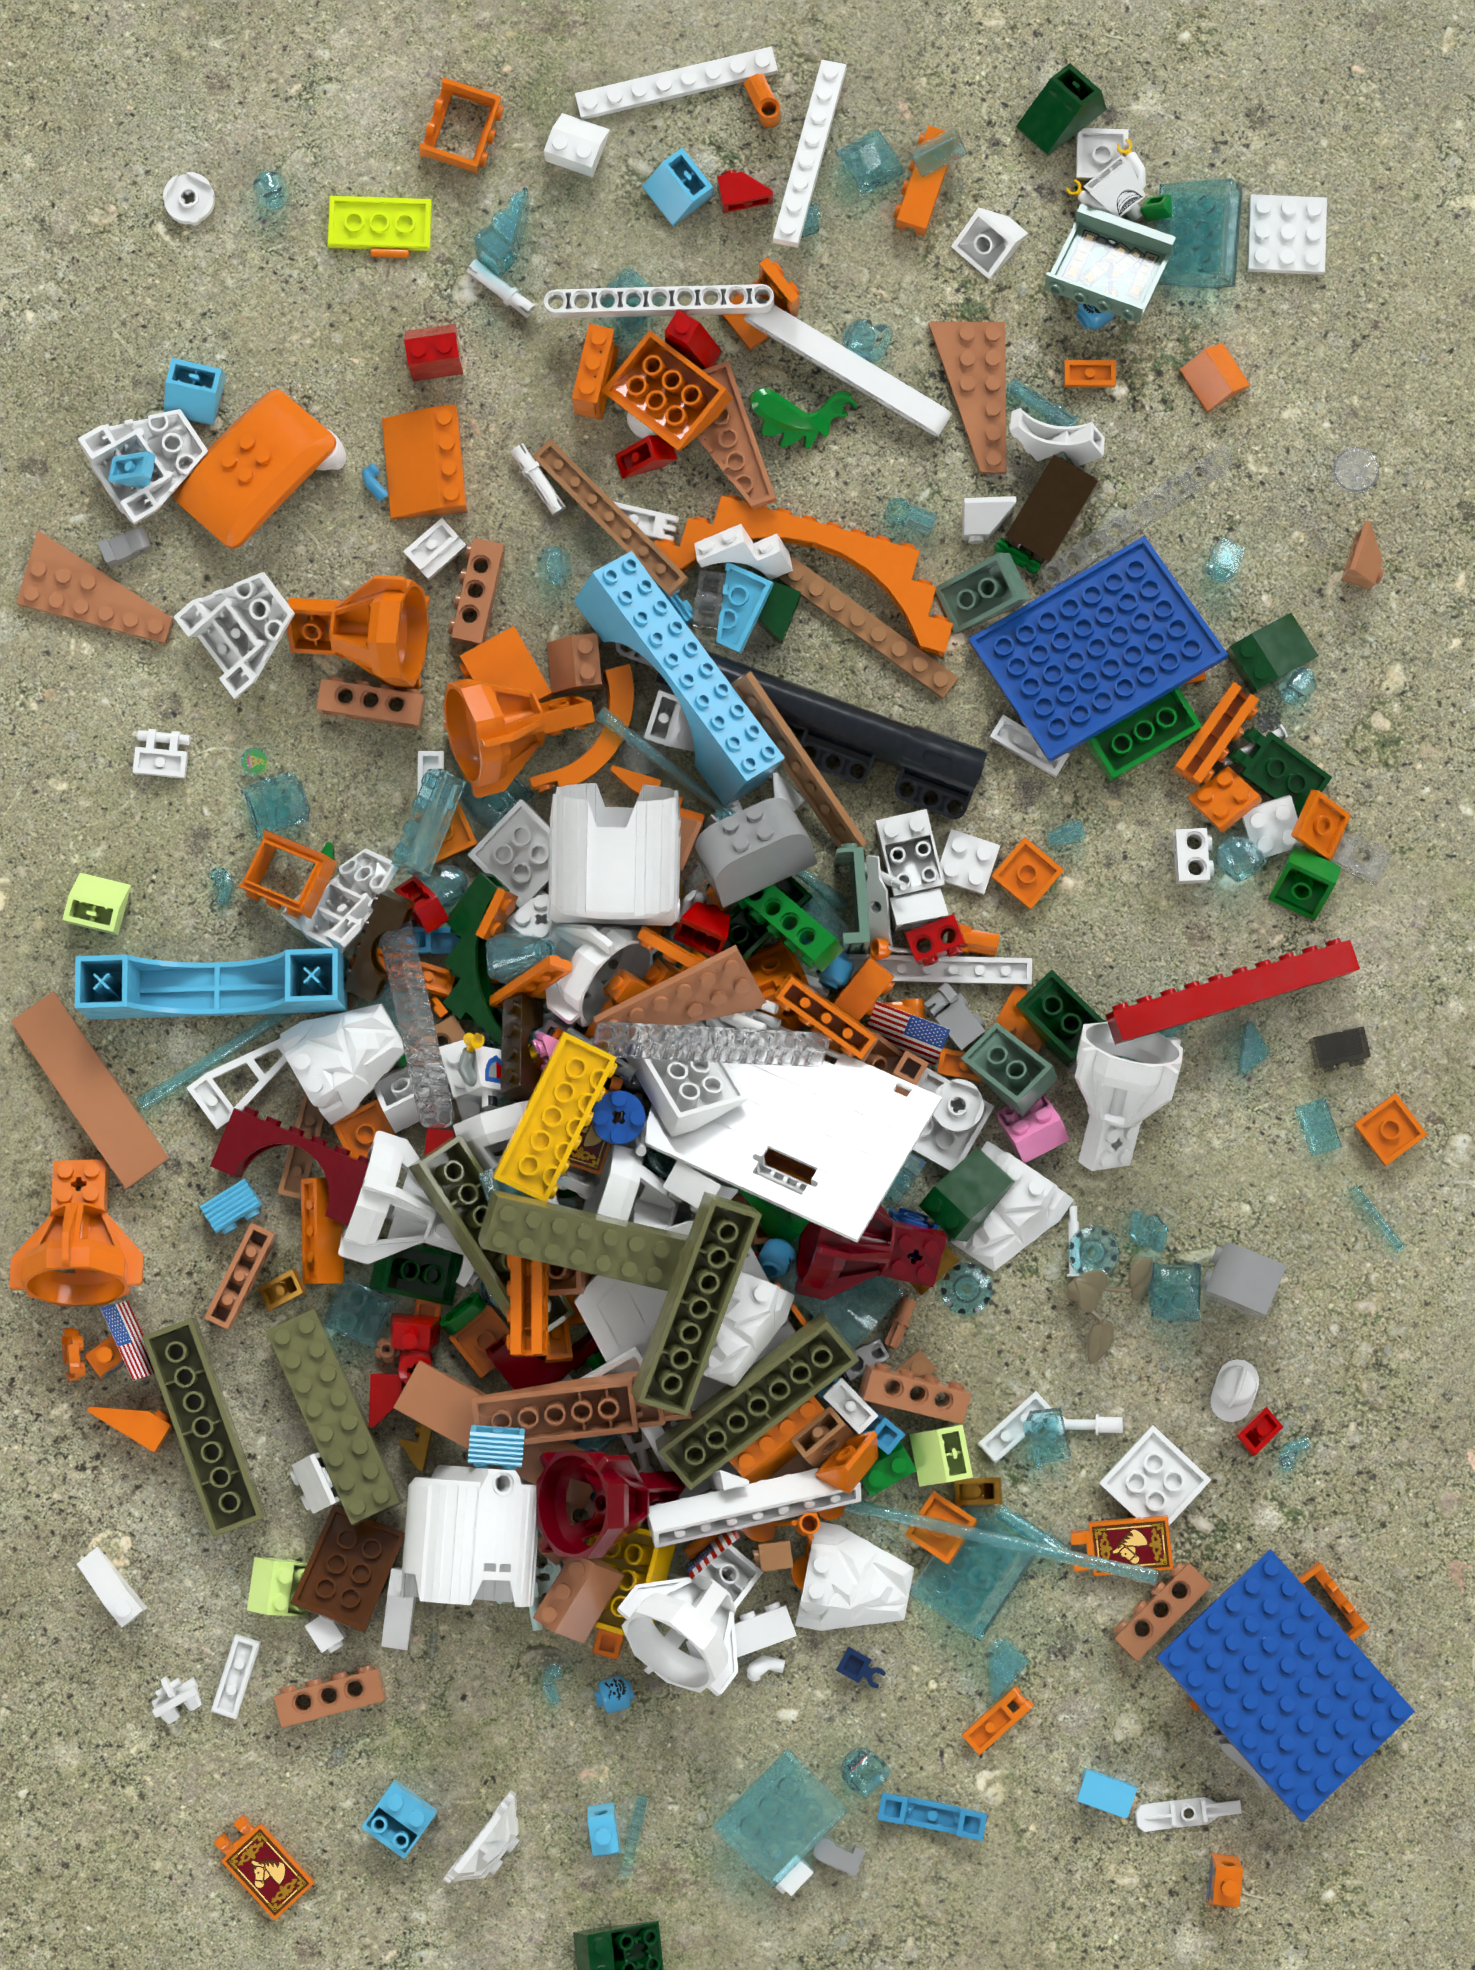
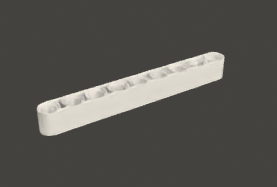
M764 284L556 289L546 294L544 304L548 314L557 319L674 316L677 309L686 315L762 314L772 310L774 294L772 289ZM760 294H766L770 299L765 304H759L756 301V297ZM709 295H714L718 298V301L714 305H707L704 302L705 298ZM733 295H741L744 300L742 303L735 305L730 302V298ZM659 296L666 299V303L660 307L653 305V300ZM683 296L692 298V302L687 306H682L678 303L679 299ZM632 297H637L641 300L640 304L636 307L628 306L627 302ZM605 298L615 300L614 305L610 308L603 307L601 303ZM579 299L589 300L587 307L582 309L576 307V302ZM553 300H562V307L552 309L550 304Z
M756 297V301L759 304H765L768 302L766 299L762 297ZM776 305L767 313L746 314L744 320L754 328L934 436L938 437L952 415L949 410Z

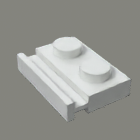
M441 518L403 552L429 581L464 551L467 545Z

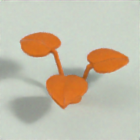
M848 1505L817 1512L822 1519L834 1520L844 1514ZM817 1512L806 1513L797 1520L773 1521L739 1529L747 1538L755 1542L772 1540L776 1532L775 1526H795L798 1534L807 1536L806 1556L797 1558L793 1562V1568H791V1577L794 1584L803 1591L811 1544L814 1539L813 1534L820 1528Z

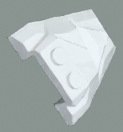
M181 409L149 415L148 419L133 421L132 419L125 420L124 424L109 426L108 424L101 425L78 438L83 452L90 461L92 470L119 511L125 514L133 525L157 512L208 453L207 448ZM146 451L156 455L150 483L143 489L108 481L113 457Z
M265 572L234 583L233 586L223 590L212 592L213 594L192 600L174 616V619L188 637H198L223 670L224 674L219 679L234 699L241 696L256 682L295 615Z
M365 848L339 866L340 873L329 880L311 919L302 915L300 919H297L285 913L286 908L281 912V915L291 925L301 930L309 941L323 948H338L343 954L358 939L364 923L373 913V909H371L373 899L377 894L387 889L399 866L396 862ZM299 894L294 900L298 901L301 894Z
M382 1004L301 1021L280 1034L282 1045L286 1050L284 1054L311 1103L319 1108L323 1117L331 1125L355 1112L364 1097L373 1091L376 1087L375 1084L384 1074L390 1071L407 1050L405 1043Z
M986 1141L981 1150L1006 1172L1015 1183L967 1242L954 1240L953 1238H951L950 1242L994 1272L1044 1232L1057 1224L1074 1199L1059 1189L1056 1184L1010 1153Z
M741 1272L703 1375L735 1387L787 1320L795 1295L780 1289L777 1285Z
M820 1521L819 1530L813 1534L814 1539L811 1544L795 1626L825 1631L904 1620L914 1567L850 1532L841 1525Z
M512 1790L509 1791L494 1811L491 1819L444 1876V1881L453 1883L462 1880L485 1878L489 1872L493 1875L503 1863L500 1859L506 1851L511 1853L520 1841L516 1838L519 1833V1822L516 1817V1811L518 1810L516 1793Z

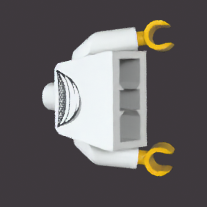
M1125 139L1129 148L1122 150L1119 144H1117V151L1121 156L1084 185L1086 190L1083 191V185L1075 179L1073 181L1078 184V190L1071 192L1068 187L1066 189L1072 196H1078V200L1084 205L1118 217L1126 213L1131 221H1135L1143 215L1138 202L1146 196L1143 191L1146 186V171L1136 152H1132V142L1130 139Z

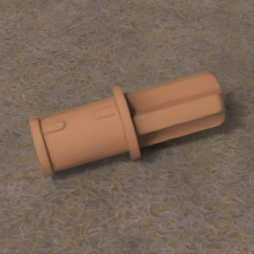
M904 1296L901 1297L894 1318H890L892 1323L884 1340L886 1346L893 1349L899 1347L906 1327H910L908 1323L915 1305H917L916 1301Z

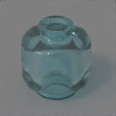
M263 171L255 178L252 184L257 201L264 208L270 210L279 209L285 205L289 197V189L284 177L279 172Z
M562 546L541 548L542 552L536 556L539 577L541 579H548L549 584L563 583L564 577L572 573L569 552L562 550Z
M1296 667L1287 673L1278 686L1280 697L1284 702L1292 706L1305 704L1317 688L1314 673L1305 667Z

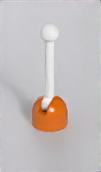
M874 938L870 946V954L873 959H886L890 956L891 952L913 954L911 948L891 947L888 940ZM923 947L919 949V952L926 953L930 948Z

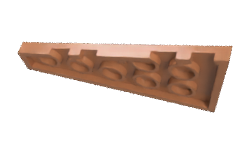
M729 360L702 370L725 387L734 398L719 417L704 429L696 439L753 510L776 502L777 499Z
M37 530L16 602L17 605L167 645L173 624V619Z
M734 945L593 1018L605 1040L610 1041L732 1015L734 1013L762 1008V1005L767 1002L737 946Z

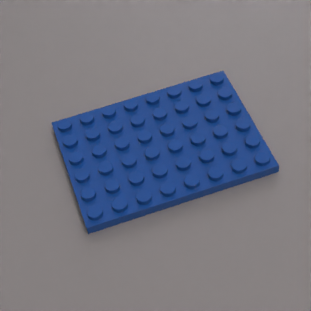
M1145 535L968 638L970 645L1049 763L1228 658V654Z
M1271 1549L1267 1550L1155 1657L1300 1822H1304L1415 1712Z

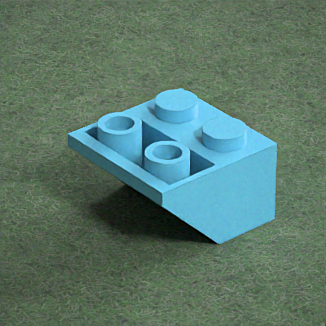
M683 148L663 161L642 185V188L673 227L713 198V186Z
M172 358L165 383L164 412L181 409L188 421L214 426L226 380L223 370Z
M395 1779L361 1828L405 1859L438 1810Z

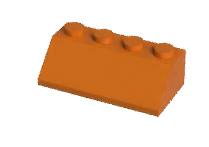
M813 1396L729 1462L743 1478L749 1480V1484L760 1480H767L799 1453L790 1439L826 1409Z

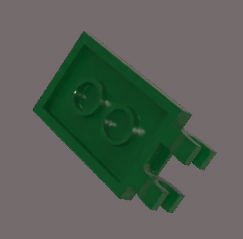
M1254 727L1251 730L1248 728L1242 736L1243 739L1255 745L1250 753L1247 755L1238 748L1237 750H1232L1227 757L1233 763L1243 767L1239 775L1273 800L1290 795L1298 818L1311 790H1319L1322 793L1332 776L1274 733L1268 732L1266 736H1263Z

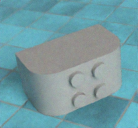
M783 798L766 799L710 825L699 835L695 843L702 871L723 908L818 864L808 834L789 802Z
M1225 1242L1223 1248L1220 1246L1216 1248L1211 1260L1215 1267L1212 1272H1206L1200 1286L1205 1288L1203 1295L1261 1321L1267 1315L1287 1266L1244 1247Z

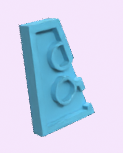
M726 562V578L723 585V601L719 615L716 642L741 654L774 583Z

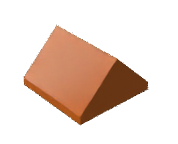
M1223 343L1204 349L1179 370L1207 413L1250 387L1246 377Z
M871 1431L852 1436L827 1458L815 1473L817 1478L850 1494L878 1459V1437L876 1432Z

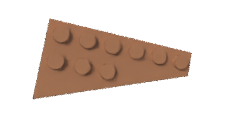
M929 322L928 326L933 335L938 355H940L944 372L956 407L959 410L964 430H966L979 473L1006 474L1005 322Z

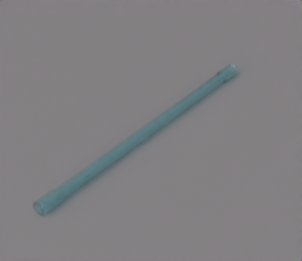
M603 707L595 717L599 723L626 741L721 818L725 819L736 813L730 807H724L715 795L626 726L620 718L606 707ZM808 869L794 874L838 912L848 903L849 900L833 887L828 886Z
M400 929L384 939L378 945V948L394 952L404 946L405 937L403 930ZM295 1013L269 1014L168 1080L137 1097L139 1104L146 1111L163 1100L168 1094Z
M862 1499L861 1502L845 1505L844 1511L848 1513L879 1518L1110 1573L1154 1586L1158 1579L1159 1570L1136 1564L1130 1565L873 1504Z

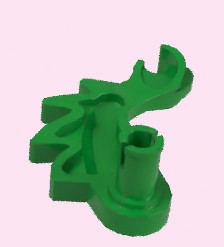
M758 388L749 396L751 410L763 419L760 433L770 437L782 433L778 446L781 448L793 445L804 436L803 447L810 449L818 432L824 437L829 434L832 419L849 415L843 410V406L846 403H849L853 408H857L855 401L850 397L852 394L847 391L836 392L828 398L820 409L813 413H805L768 388Z

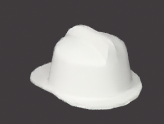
M1236 1359L1228 1361L1220 1369L1210 1401L1213 1412L1220 1419L1228 1422L1239 1421L1247 1416L1251 1410L1259 1387V1376L1252 1364L1245 1360Z

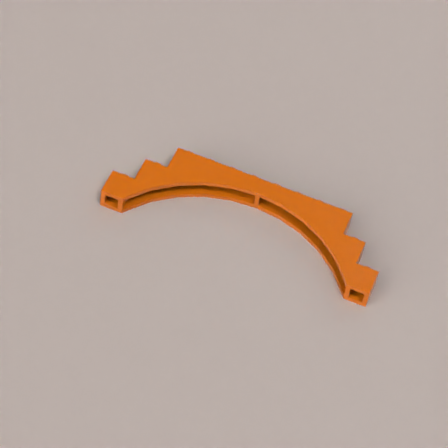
M728 494L727 497L721 495L713 524H709V520L695 516L694 519L688 518L680 547L676 546L674 541L668 539L654 541V544L683 573L698 563L694 543L739 524H742L753 543L778 534L783 543L815 548L831 554L867 574L889 595L905 618L920 650L944 657L953 623L948 622L949 619L941 615L929 617L936 587L932 586V582L925 579L912 580L920 550H916V547L912 544L904 542L900 545L891 543L889 538L884 536L869 537L862 530H844L837 523H819L812 516L791 515V511L783 508H777L776 511L767 508V505L753 510L747 502L742 501L741 497L733 494Z

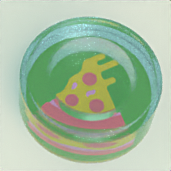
M249 748L243 753L241 764L248 773L256 775L262 773L267 768L268 758L261 749Z

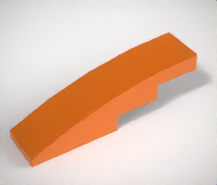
M612 765L611 774L636 796H639L643 784L662 786V780ZM679 796L680 816L700 821L704 825L705 815L682 808L684 799Z

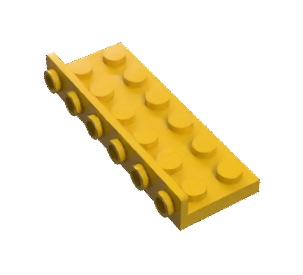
M563 1031L492 1178L538 1200L547 1202L548 1199H553L558 1190L556 1182L560 1174L564 1175L570 1165L569 1155L572 1150H577L582 1140L580 1133L583 1127H587L593 1118L594 1112L591 1110L595 1102H600L605 1093L603 1085L607 1077L611 1078L617 1068L615 1063L617 1057Z

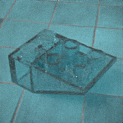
M526 187L520 192L516 191L510 197L509 205L503 211H497L491 220V225L486 230L484 228L481 229L474 238L477 259L500 278L518 258L531 206Z

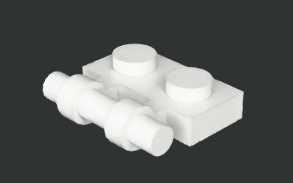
M148 729V731L138 730L137 740L147 742L146 748L135 747L133 773L186 779L189 753L178 750L180 745H190L191 736L183 735L178 731L162 733L158 732L157 729ZM156 743H170L169 750L155 749Z

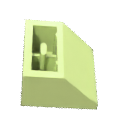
M80 873L69 893L62 920L68 924L119 935L131 885Z
M962 1424L909 1434L919 1487L973 1478Z
M254 1557L247 1610L265 1615L308 1617L309 1611L293 1606L290 1603L308 1563L277 1558Z

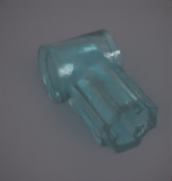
M900 497L890 500L885 509V518L890 524L902 525L928 536L937 517L936 513L910 504L907 500ZM893 506L901 507L904 515L900 517L894 516L891 513V508Z

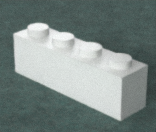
M779 1601L764 1606V1612L755 1614L753 1610L739 1615L740 1620L734 1622L737 1657L797 1636L786 1604L780 1605ZM687 1639L686 1644L690 1656L704 1660L696 1647Z

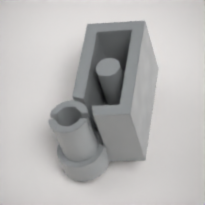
M947 982L938 988V992L923 1003L926 1009L934 1005L927 1011L928 1015L936 1024L951 1029L947 1038L958 1051L965 1049L986 1031L983 1028L985 1022L976 1012L972 1015L966 1007L969 1003L960 992L956 994Z

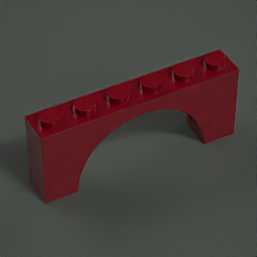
M244 1106L243 1110L234 1108L210 1167L231 1176L242 1178L251 1162L263 1152L284 1145L300 1147L317 1160L326 1176L329 1199L325 1216L348 1226L370 1159L359 1155L358 1159L350 1156V1150L336 1145L335 1149L326 1146L328 1141L313 1135L312 1139L303 1136L305 1131L290 1125L289 1129L280 1126L282 1121L267 1116L266 1120L258 1117L259 1111Z
M590 1331L572 1345V1361L546 1363L545 1356L517 1357L510 1355V1350L507 1349L506 1334L485 1349L489 1359L514 1390L556 1383L563 1379L572 1369L577 1370L583 1366L586 1359L592 1354L600 1351Z

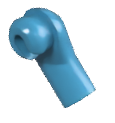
M369 464L367 468L364 467L362 470L363 480L366 488L380 502L389 493L375 479L380 474V470L374 464Z

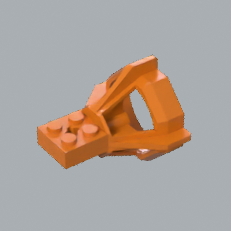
M375 575L344 600L288 599L287 603L295 613L287 627L291 653L337 655L342 659L346 658L353 661L386 685L400 689L410 688L417 690L422 684L420 673L426 660L429 632L427 609L430 605V597L425 596L424 589L415 581L408 580L403 576Z
M472 679L447 683L443 705L446 721L443 722V727L448 731L450 747L465 781L471 783L472 793L476 798L504 792L536 749L544 744L546 734L548 736L560 735L564 729L580 730L586 728L588 723L595 722L592 701L574 694L539 703L536 694L528 690L489 684Z
M105 1159L53 1161L50 1215L11 1258L9 1279L11 1290H25L28 1297L63 1307L107 1305L131 1293V1286H141L143 1284V1253L107 1214L109 1165ZM84 1185L81 1187V1191H76L78 1186ZM75 1269V1273H66L55 1270Z

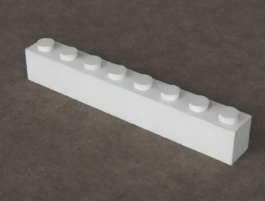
M813 1468L804 1472L786 1474L782 1477L760 1480L748 1484V1486L735 1489L712 1491L698 1496L681 1498L676 1501L658 1503L649 1506L647 1522L654 1547L659 1548L861 1502V1484L859 1482L852 1492L848 1494L817 1478L815 1473L819 1468Z

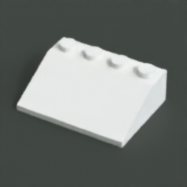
M702 1021L647 1032L630 1038L625 1058L631 1066L637 1068L635 1075L671 1137L695 1131L747 1101L748 1097Z

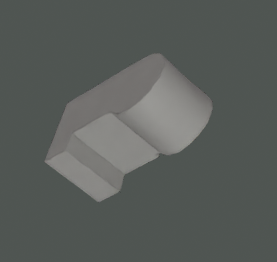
M136 528L110 540L104 539L97 542L104 560L110 569L135 559L152 548L144 528Z
M878 1339L855 1350L859 1361L842 1375L846 1382L851 1381L864 1373L866 1364L875 1366V1362L881 1363L888 1359L890 1356L881 1340Z
M828 1836L817 1838L813 1845L814 1855L819 1861L853 1876H856L866 1852L864 1847L857 1844L854 1845L853 1850H849L835 1844L834 1840Z

